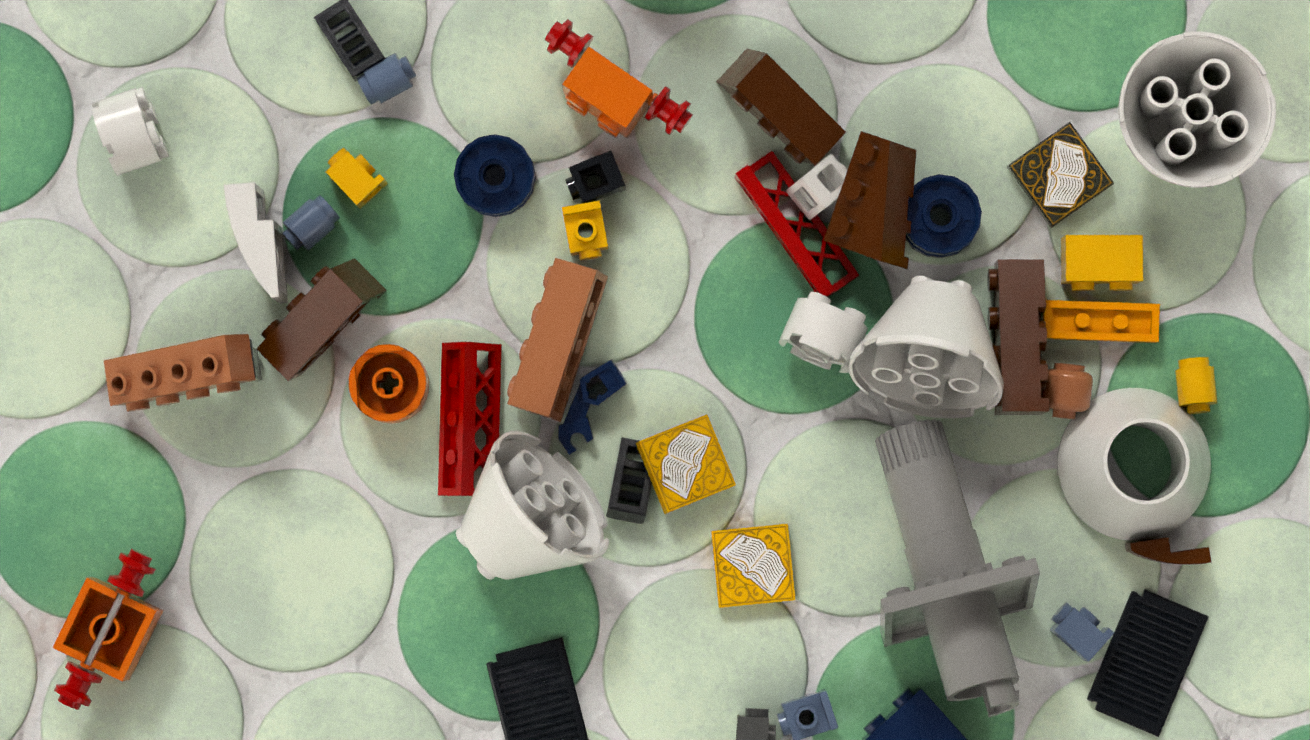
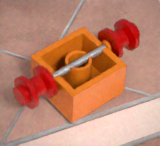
M569 19L563 24L557 21L552 26L545 38V41L550 43L547 51L553 54L560 50L568 56L567 65L573 68L562 84L564 95L566 96L565 99L567 100L566 104L582 116L589 112L597 117L596 120L599 122L597 125L614 138L619 133L628 138L647 109L648 111L644 118L651 121L657 117L665 122V132L668 135H671L674 130L679 133L684 130L693 116L688 111L691 106L690 102L686 100L681 104L676 103L670 99L671 89L666 86L659 95L653 94L652 89L590 48L589 46L594 36L588 33L580 37L572 31L573 22Z
M131 549L128 555L120 553L118 558L123 563V567L119 575H109L107 580L114 586L95 577L86 578L52 647L81 661L79 665L68 661L65 668L69 671L70 675L66 684H56L54 691L60 694L58 701L70 708L79 710L81 705L90 706L92 700L87 695L91 684H99L103 679L102 676L93 672L95 669L120 681L130 680L164 611L131 595L143 597L145 591L140 586L144 575H152L156 568L150 565L151 557L134 549Z

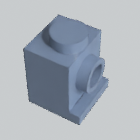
M1067 602L1051 618L1055 624L1050 631L1082 660L1087 662L1095 656L1114 634L1107 627H1103L1100 631L1097 628L1100 621L1085 607L1078 611Z
M825 689L781 703L783 712L777 714L783 736L791 734L793 740H801L838 728ZM804 710H810L814 715L813 721L808 725H804L799 721V715Z

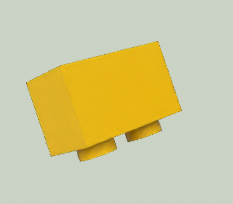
M1065 235L1061 238V284H1071L1072 291L1094 290V284H1109L1110 291L1133 290V284L1143 281V235Z

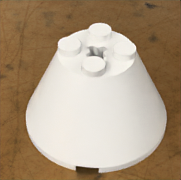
M1202 31L1184 32L1183 34L1171 36L1155 43L1131 66L1122 84L1119 96L1118 115L1120 127L1131 153L1153 175L1179 186L1191 188L1211 187L1223 184L1241 175L1262 155L1269 143L1275 125V96H1273L1265 69L1257 58L1241 44L1215 33Z
M925 276L913 277L911 284L901 293L854 349L849 362V374L853 382L864 393L869 394L871 389L885 397V405L915 415L933 418L971 417L974 415L975 409L986 406L987 410L994 408L1001 400L1003 394V378L980 304L972 294V286L964 281L957 280L948 283L934 281Z
M506 432L494 442L461 527L456 530L457 539L463 546L468 548L477 561L479 572L489 580L495 577L510 580L593 562L605 553L609 545V539L606 538L604 540L603 529L608 525L605 514L588 483L563 455L556 452L552 456L538 446L541 443V439L525 432Z

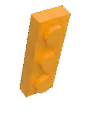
M1046 300L1045 313H1043L1042 321L1046 323L1047 339L1158 343L1160 304Z

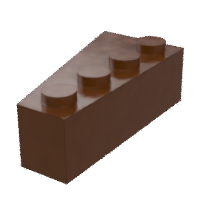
M998 259L994 263V269H988L987 275L988 292H994V307H988V330H994V345L992 346L1004 382L1001 400L995 406V415H1042L1049 412V398H1041V390L1046 389V382H1048V364H1046L1045 359H1041V352H1045L1047 343L1046 323L1041 321V313H1045L1046 309L1044 259Z

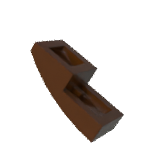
M1169 538L1125 543L1127 552L1150 561L1178 565L1212 563L1209 547L1171 552Z

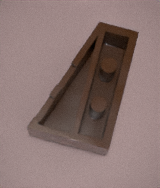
M747 48L716 81L731 95L730 98L745 112L749 111L759 120L757 125L773 139L778 137L786 145L783 150L798 164L804 161L816 166L846 133L767 53Z
M861 131L823 241L887 264L908 269L909 258L904 255L906 234H911V221L907 220L908 199L913 198L916 150Z
M355 258L332 268L328 266L323 267L310 281L314 287L306 295L303 293L298 294L287 305L286 310L289 314L281 322L276 319L262 332L261 336L265 340L256 349L287 381L302 375L335 342L334 339L350 322L353 324L361 316L359 312L370 300L376 297L379 299L387 291Z

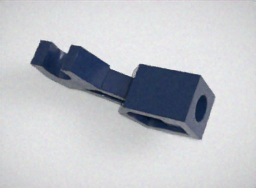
M612 359L579 379L580 385L563 424L558 425L559 441L569 455L577 450L571 442V436L574 433L583 434L587 443L594 439L589 417H586L590 405L598 406L628 383ZM598 375L608 391L603 395L599 394L597 399L589 397L590 391L588 390L587 383L591 381V378Z

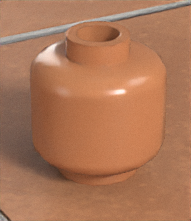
M1054 363V368L1048 369V382H1046V389L1041 391V398H1049V409H1053L1052 417L1075 419L1076 412H1084L1090 408L1093 377L1091 374L1084 372L1085 366Z

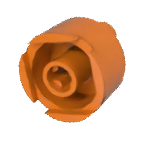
M383 344L368 349L358 358L350 371L349 392L353 402L366 416L382 423H400L412 418L421 411L429 393V377L423 363L413 353L397 345ZM391 374L394 380L399 381V386L393 388L392 394H388L387 390L380 388V383L385 382L387 379L386 375Z

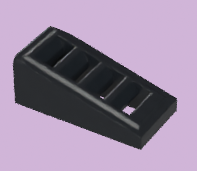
M340 0L314 17L354 81H357V77L364 74L363 71L385 59L348 0ZM345 10L349 16L329 28L326 22ZM354 23L356 26L355 30L339 40L336 39L334 36L336 33ZM360 35L363 37L364 41L347 52L343 50L342 47ZM369 47L372 53L355 64L351 62L350 59Z
M622 437L606 517L643 524L652 482L643 462L625 459L626 453L640 455L636 446L639 440ZM623 469L645 472V478L623 474ZM620 484L642 488V493L620 489ZM617 500L638 503L639 507L617 503Z

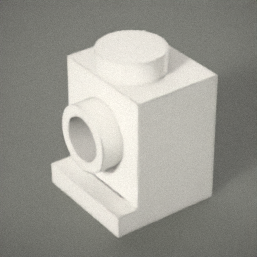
M829 154L789 187L786 193L805 216L811 220L838 198L847 169L832 154Z

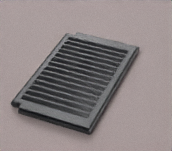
M1144 589L1142 596L1138 595L1135 591H1131L1087 697L1088 701L1097 702L1094 710L1159 737L1209 616Z
M563 637L495 654L497 662L486 663L505 740H589Z

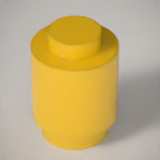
M1209 357L1178 360L1179 369L1175 370L1179 406L1187 408V414L1210 412V405L1217 404L1214 367L1210 366Z

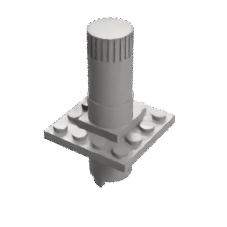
M934 419L920 420L892 428V430H888L881 434L880 437H877L875 443L906 547L904 551L914 582V590L910 591L909 587L896 588L887 592L886 598L881 599L880 633L884 647L929 635L948 701H963L983 696L988 717L1010 711L1019 705V690L1015 691L1013 686L1019 681V676L1001 616L1033 608L1040 575L1036 558L1025 560L1024 556L1013 557L1003 561L1002 567L993 569L991 562L985 564L976 530L973 529L942 422Z

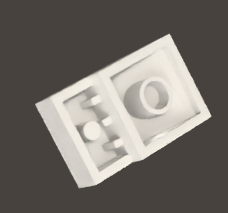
M255 182L224 185L226 207L231 227L248 267L271 298L280 304L288 303L282 227L274 220H266L264 190Z

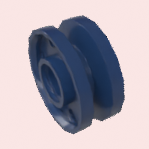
M493 134L478 137L465 146L457 158L454 179L458 193L469 207L482 215L501 217L511 215L525 206L533 194L536 174L533 161L522 145L510 137ZM494 166L502 167L506 174L504 181L497 186H491L485 181L487 170Z
M938 174L923 178L914 185L913 198L908 199L907 220L911 221V234H906V241L912 249L927 257L942 259L957 255L969 246L980 228L982 211L977 195L967 183L955 176ZM938 207L947 210L950 215V222L943 226L936 225L930 218V211Z

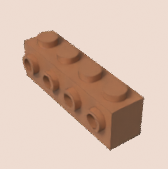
M555 258L553 266L547 269L544 276L543 286L545 290L541 302L536 304L532 312L531 322L533 327L529 339H526L521 346L519 353L521 363L517 375L512 377L508 385V405L561 422L608 276L598 270Z
M249 334L221 335L103 360L110 406L126 405L127 412L150 409L149 402L155 400L157 406L176 404L180 402L179 396L185 394L187 400L209 397V390L217 388L218 394L241 390L240 383L255 380Z

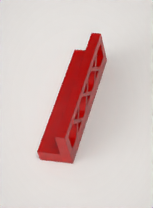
M773 151L752 165H746L735 173L734 178L814 292L830 297L859 276L839 246L823 241L827 228L818 215L811 219L813 224L803 222L804 213L801 210L798 221L789 220L783 216L778 208L779 197H791L785 191H781L782 181L787 188L791 187L795 182ZM768 163H771L779 175L777 190L764 188L754 173ZM769 194L776 195L775 201L772 200ZM790 225L797 226L796 233ZM801 227L818 230L822 236L820 252L806 249L800 240ZM826 243L834 255L824 253ZM813 257H819L818 264ZM823 258L839 261L848 274L832 285L821 270Z
M466 341L442 343L438 496H473L475 491L474 472L479 466L482 469L484 468L494 442L499 438L502 344ZM477 351L488 352V369L483 374L477 367ZM481 389L487 396V407L482 412L476 406V395ZM480 427L486 434V445L481 451L475 444V433Z

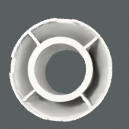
M1144 388L1117 389L1092 399L1090 408L1084 412H1077L1075 419H1071L1061 437L1057 454V473L1065 499L1074 513L1097 532L1112 538L1129 541L1157 538L1182 525L1192 516L1203 500L1211 472L1208 442L1194 416L1187 414V409L1180 407L1178 401L1170 396ZM1128 426L1143 427L1157 434L1166 444L1171 457V473L1166 485L1157 495L1146 501L1129 497L1119 490L1111 479L1108 470L1107 458L1109 448L1115 437Z

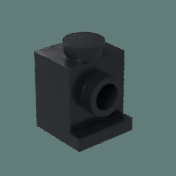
M611 150L570 166L569 171L572 177L565 179L573 201L581 198L582 203L597 201L626 190V185ZM598 175L602 180L600 186L597 188L589 187L587 184L588 177Z

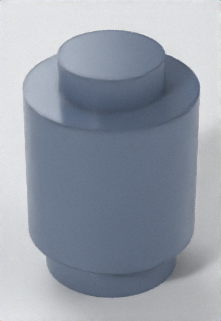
M394 53L363 71L364 74L357 77V81L371 105L378 101L382 104L413 87L411 79L416 77V73L406 56L399 59L397 54Z
M319 195L315 200L309 199L283 222L287 229L282 235L296 250L303 246V248L309 251L335 228L334 223L340 217L327 201Z

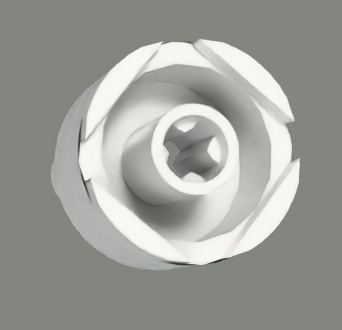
M143 87L134 88L91 104L93 106L94 121L103 147L106 146L109 154H113L108 159L117 176L169 157L162 135H159L155 125L158 124V119L154 107L148 101Z
M811 291L807 298H798L780 337L779 344L784 347L787 342L793 345L790 353L813 365L830 370L833 363L841 365L840 373H849L851 354L864 339L868 330L864 324L866 315L853 308L845 307L843 311L830 305L831 300L828 297Z

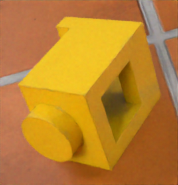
M342 148L328 161L330 168L326 171L327 175L359 209L388 184L380 174L375 178L371 176L376 170L361 154L354 158L345 148Z
M600 200L562 207L571 256L579 255L580 261L602 257L601 251L608 249ZM583 224H588L593 228V233L588 238H583L578 233L580 226Z

